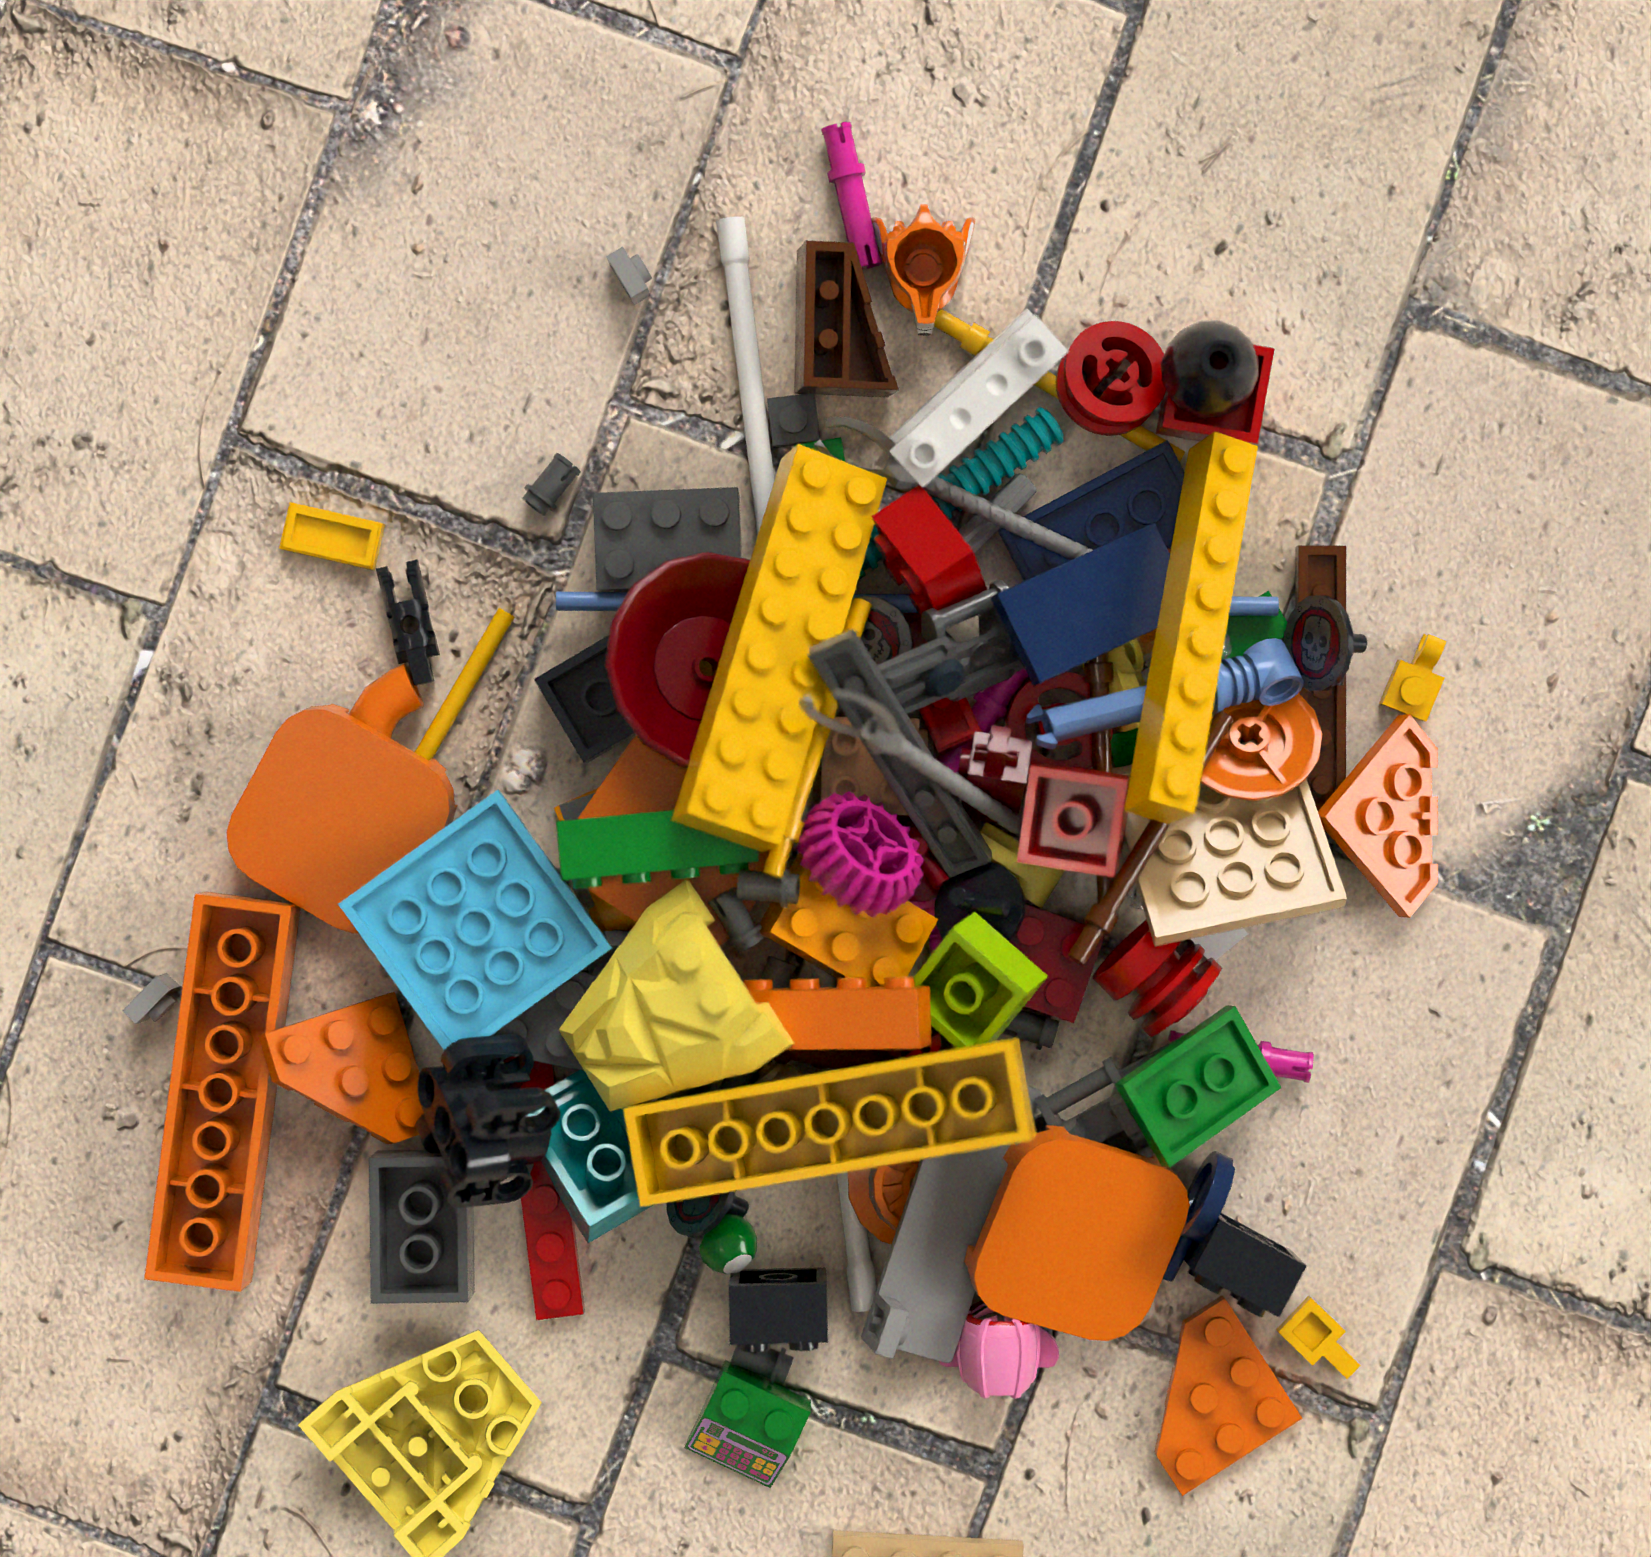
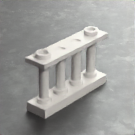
M1026 308L889 437L896 444L889 452L924 487L1054 366L1068 350L1043 322Z

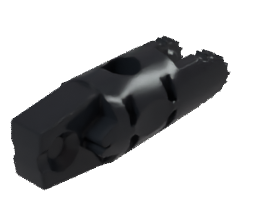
M417 559L406 562L407 568L405 569L414 599L398 603L394 592L393 575L389 571L388 566L376 568L384 607L391 628L398 664L409 663L415 686L434 682L430 657L440 655ZM408 616H414L419 622L418 630L413 634L407 633L403 628V622Z

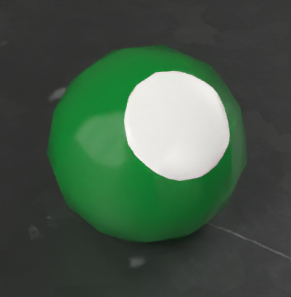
M726 1213L722 1221L704 1235L698 1252L702 1262L713 1271L723 1274L740 1272L755 1258L757 1236L753 1226L742 1216Z

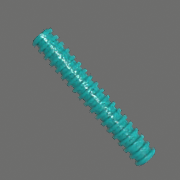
M1040 406L1036 409L1034 417L1025 416L1022 425L1019 426L1015 423L1011 426L1012 432L1009 434L1005 432L1000 433L997 442L988 441L985 450L976 449L973 458L964 457L961 460L962 465L957 468L953 465L949 468L950 473L944 476L941 473L937 477L972 494L978 495L982 493L986 495L990 492L989 487L991 485L998 487L1002 484L1001 479L1003 477L1012 478L1014 476L1013 470L1016 468L1020 470L1025 469L1028 460L1037 461L1040 452L1043 451L1047 454L1052 450V444L1061 445L1064 442V434L1052 414ZM929 494L948 519L952 518L951 512L954 510L963 511L951 503L949 504ZM875 524L859 574L860 579L866 576L865 570L868 568L875 570L878 568V561L881 559L885 561V558L873 541V538L879 535Z

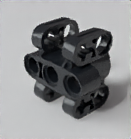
M498 1035L459 1039L451 1043L441 1055L443 1066L425 1067L419 1073L417 1091L424 1114L419 1117L415 1129L427 1152L442 1154L447 1168L442 1172L439 1183L451 1206L465 1208L514 1202L525 1196L532 1188L531 1170L534 1163L541 1161L548 1151L551 1131L560 1120L561 1112L551 1093L538 1087L520 1089L523 1083L531 1080L529 1075L535 1063L533 1055L523 1037L520 1035ZM520 1054L515 1059L500 1064L506 1058L512 1055ZM545 1107L540 1113L534 1116H527L531 1112ZM517 1175L513 1180L500 1184L505 1179Z

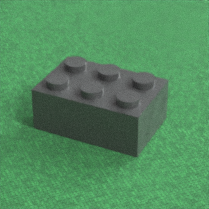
M738 487L593 493L596 588L599 592H629L632 585L667 560L703 552L742 558Z
M426 1150L376 1151L369 1157L371 1304L469 1302L475 1292L474 1207L457 1208L448 1203L439 1183L442 1172L447 1168L442 1154H432Z

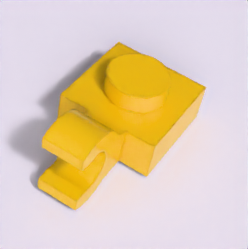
M1423 634L1411 664L1403 660L1396 661L1379 704L1403 714H1410L1413 718L1427 722L1445 679L1440 675L1432 673V670L1442 655L1446 641L1430 634Z
M1310 1296L1276 1329L1312 1366L1324 1356L1346 1379L1361 1366L1336 1342L1346 1331Z

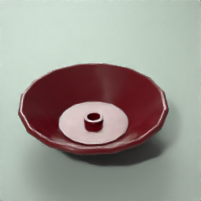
M703 552L667 560L631 586L610 623L605 667L617 710L645 746L682 768H687L750 563L749 559ZM700 661H707L711 664L713 669L711 676H705L701 673L699 669Z

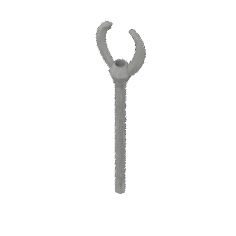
M831 417L826 419V428L846 427L856 430L877 443L889 455L883 470L862 469L888 478L886 483H890L894 488L913 489L919 485L912 475L889 452L896 444L883 432L872 425L850 417ZM818 440L813 445L816 451L836 458L830 454L821 440ZM937 476L923 487L928 494L938 497L949 504L951 503L953 506L968 513L979 516L983 520L992 522V524L1006 529L1015 535H1019L1030 542L1033 541V543L1056 554H1060V556L1069 560L1093 551V549H1088V547L1065 536H1061L1050 529L1048 530L1046 527L1021 517L1012 511H1007V509L993 504L984 498H980L963 488L941 478L939 479Z
M834 689L833 697L857 701L875 715L860 730L836 722L821 714L814 708V702L810 694L800 698L798 703L801 710L815 722L835 731L863 739L873 754L897 756V758L905 763L907 762L912 768L918 769L920 773L925 776L927 775L935 783L938 782V785L948 789L949 792L968 802L969 805L975 809L977 808L978 811L997 821L998 824L1004 828L1006 827L1007 830L1020 838L1023 820L1021 815L1015 811L1012 812V809L1002 805L1000 801L995 798L993 799L992 796L983 792L977 786H973L971 782L966 779L964 780L956 772L953 773V770L947 766H943L938 760H934L932 756L923 753L921 749L913 746L901 734L898 723L891 712L878 702L856 692Z

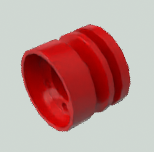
M1145 919L1105 958L1092 977L1114 1001L1129 995L1135 990L1139 995L1128 1010V1015L1135 1020L1151 1010L1141 1027L1150 1037H1153L1171 1024L1182 1020L1202 1001L1209 987L1219 976L1222 967L1213 957L1195 967L1205 953L1204 948L1200 944L1186 949L1181 954L1176 949L1182 941L1154 946L1148 922Z

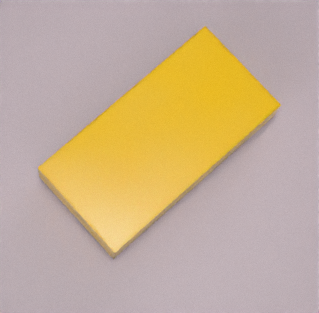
M289 502L279 549L375 571L385 524Z

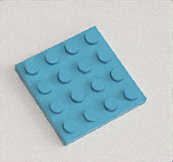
M496 790L338 904L443 1050L459 1039L491 1036L612 949L599 927L565 880L561 879L560 873L500 790Z

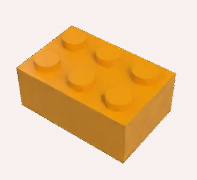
M798 853L790 868L791 874L800 875L798 903H788L787 908H781L780 903L771 902L760 922L763 927L760 930L761 934L837 979L863 977L866 978L867 987L885 986L884 978L907 977L938 919L909 901L905 904L902 903L888 915L878 913L873 918L867 915L865 911L855 915L847 904L838 907L836 898L829 893L822 895L824 888L818 882L809 881L812 872L800 865L803 855Z

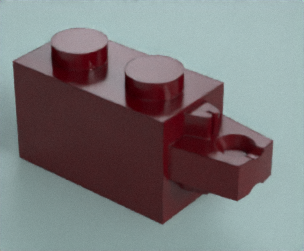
M992 725L990 734L975 731L971 749H961L957 774L962 776L964 780L966 779L971 782L973 786H977L983 792L992 796L993 799L995 798L1000 801L1002 805L1012 809V812L1015 811L1019 814L1027 783L1033 741L1010 737L1011 728ZM961 800L972 820L998 824L997 821L990 819L987 815L978 811L977 808L975 809L969 805L968 802Z

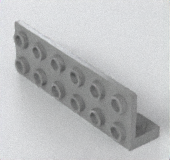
M1027 1085L1032 1115L1034 1117L1037 1108L1035 1098L1039 1097L1041 1092L1037 1088ZM1011 1144L920 1159L861 1335L863 1341L875 1354L894 1359L896 1350H901L944 1363L952 1362L975 1294L968 1268L964 1262L967 1245L975 1246L1007 1169L1008 1164L1003 1156Z

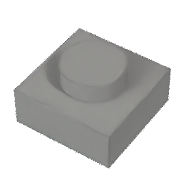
M621 247L606 256L609 265L634 305L650 296L645 283L650 281L652 277L638 254L629 258L625 249Z
M167 973L158 975L122 1011L135 1024L146 1021L149 1018L156 1022L175 1004L176 1001L171 995L180 985Z

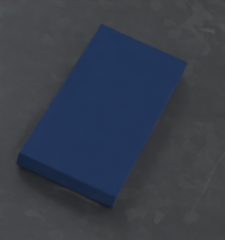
M1168 440L1023 517L1093 550L1155 523L1168 549L1172 546L1185 472ZM1000 528L998 530L1023 581L1071 561L1006 529Z
M1155 523L991 597L995 609L1033 686L1041 684L1157 629L1170 553Z

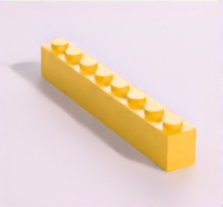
M1213 432L1192 446L1188 451L1124 808L1126 812L1166 824L1195 813L1258 449L1256 445L1218 432Z

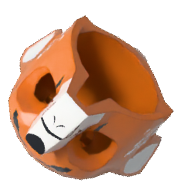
M920 204L915 218L907 228L904 222L895 221L893 231L888 233L881 218L873 217L871 219L878 250L883 260L894 297L900 305L914 313L918 336H931L937 312L944 308L955 294L971 242L975 218H967L961 232L956 231L952 221L943 222L941 226L932 217L928 205Z

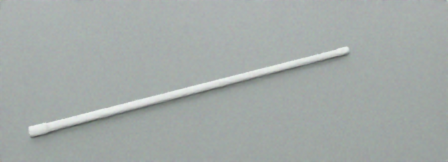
M727 217L717 220L716 224L721 263L725 269L758 536L775 479L748 269L750 258L745 218ZM813 786L801 818L802 822L807 818L809 811L815 806ZM811 964L812 978H819L820 987H837L835 977ZM831 1068L824 1069V1071L835 1070ZM847 1172L837 1173L848 1262L846 1274L851 1311H870L877 1290L875 1267L871 1261L868 1230L859 1222L848 1199Z

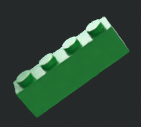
M674 810L556 821L561 879L572 880L573 889L603 886V876L621 875L622 884L650 882L651 872L670 870L671 879L700 877V867L718 865L720 875L739 873L740 869L749 870L748 863L759 862L757 850L671 821Z

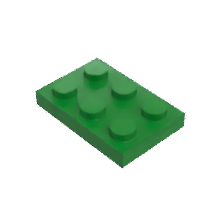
M1230 1005L1223 1007L1115 1083L1116 1088L1161 1166L1169 1168L1281 1089L1279 1082L1236 1006Z

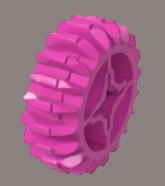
M848 791L842 796L833 793L809 811L807 818L803 821L804 828L796 849L803 855L800 865L812 872L809 881L818 882L824 888L822 895L829 893L836 898L838 907L847 904L855 915L865 911L867 915L873 918L878 913L888 915L902 903L905 904L914 894L915 888L924 875L920 868L924 859L916 852L920 843L908 836L910 827L902 826L896 820L897 814L891 815L885 811L882 802L874 805L866 794L857 798L852 792Z

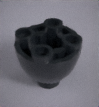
M1200 321L1182 329L1168 344L1160 363L1162 382L1170 399L1184 412L1190 413L1198 419L1222 417L1238 410L1251 396L1259 377L1258 355L1251 340L1237 327L1222 321ZM1221 352L1224 354L1222 357L1227 362V366L1224 369L1216 370L1211 367L1209 358L1212 353Z

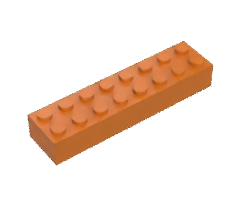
M201 892L194 895L145 1280L241 1292L252 1282L278 1086L271 1080L258 1035L285 1027L301 910L300 907L291 902L215 892Z

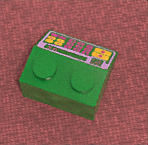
M725 1360L684 1448L771 1488L790 1458L809 1418L811 1400L776 1383L771 1385L769 1380L740 1367L731 1366L730 1362Z

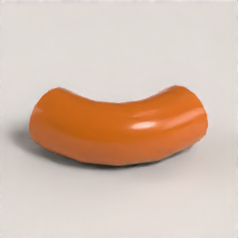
M404 663L389 670L366 686L348 714L385 736L392 738L393 730L398 722L408 714L423 708L424 703L418 687L413 683L411 672Z

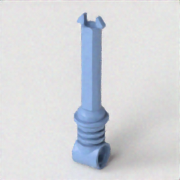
M1272 638L1260 641L1246 650L1243 656L1240 655L1231 659L1221 660L1211 717L1223 711L1224 708L1230 707V705L1235 706L1241 703L1252 702V700H1259L1263 705L1267 706L1278 705L1290 700L1301 691L1304 686V680L1285 643L1281 639ZM1146 685L1042 710L1040 704L1035 705L1027 715L1026 722L1030 724L1042 721L1046 734L1036 736V745L1051 750L1056 749L1058 741L1140 722Z

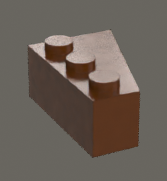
M806 240L797 250L794 394L814 393L815 395L888 398L899 391L895 375L892 376L884 350L885 342L881 331L879 332L870 304L872 302L854 243Z

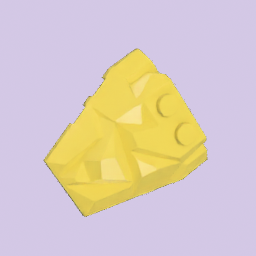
M684 880L645 909L603 970L559 1028L561 1035L609 1111L756 1071L795 1044L769 1003L756 1004L707 928L715 920L689 880Z
M478 1329L422 1353V1355L335 1391L302 1420L298 1426L329 1462L333 1460L390 1525L394 1530V1537L412 1557H443L465 1536L475 1513L484 1498H487L507 1458L511 1457L542 1402Z

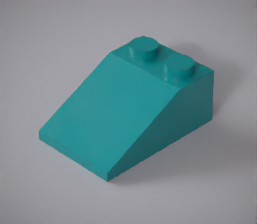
M579 1070L545 1089V1091L552 1094L561 1112V1117L557 1125L552 1128L548 1151L541 1162L565 1208L587 1243H590L653 1205L640 1207L623 1108L609 1111L585 1071ZM545 1107L539 1108L527 1116H534L544 1110Z

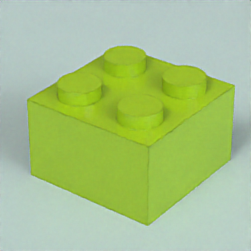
M974 912L951 929L914 976V986H930L931 1026L952 1045L960 1048L996 1041L1048 976Z

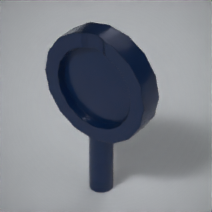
M1214 1151L1207 1156L1194 1176L1187 1192L1190 1206L1186 1224L1163 1276L1164 1280L1170 1282L1174 1280L1193 1242H1202L1217 1222L1226 1203L1234 1178L1235 1168L1232 1158Z

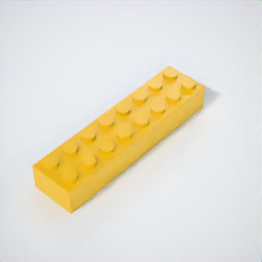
M800 444L796 445L781 458L671 821L760 852H765L781 844L816 724L814 720L805 715L798 702L800 698L810 694L814 702V708L820 711L827 687L808 657L809 649L811 646L843 632L874 527L871 516L879 510L888 478Z
M1018 1037L653 1101L623 1108L640 1207L1030 1141L1036 1136Z

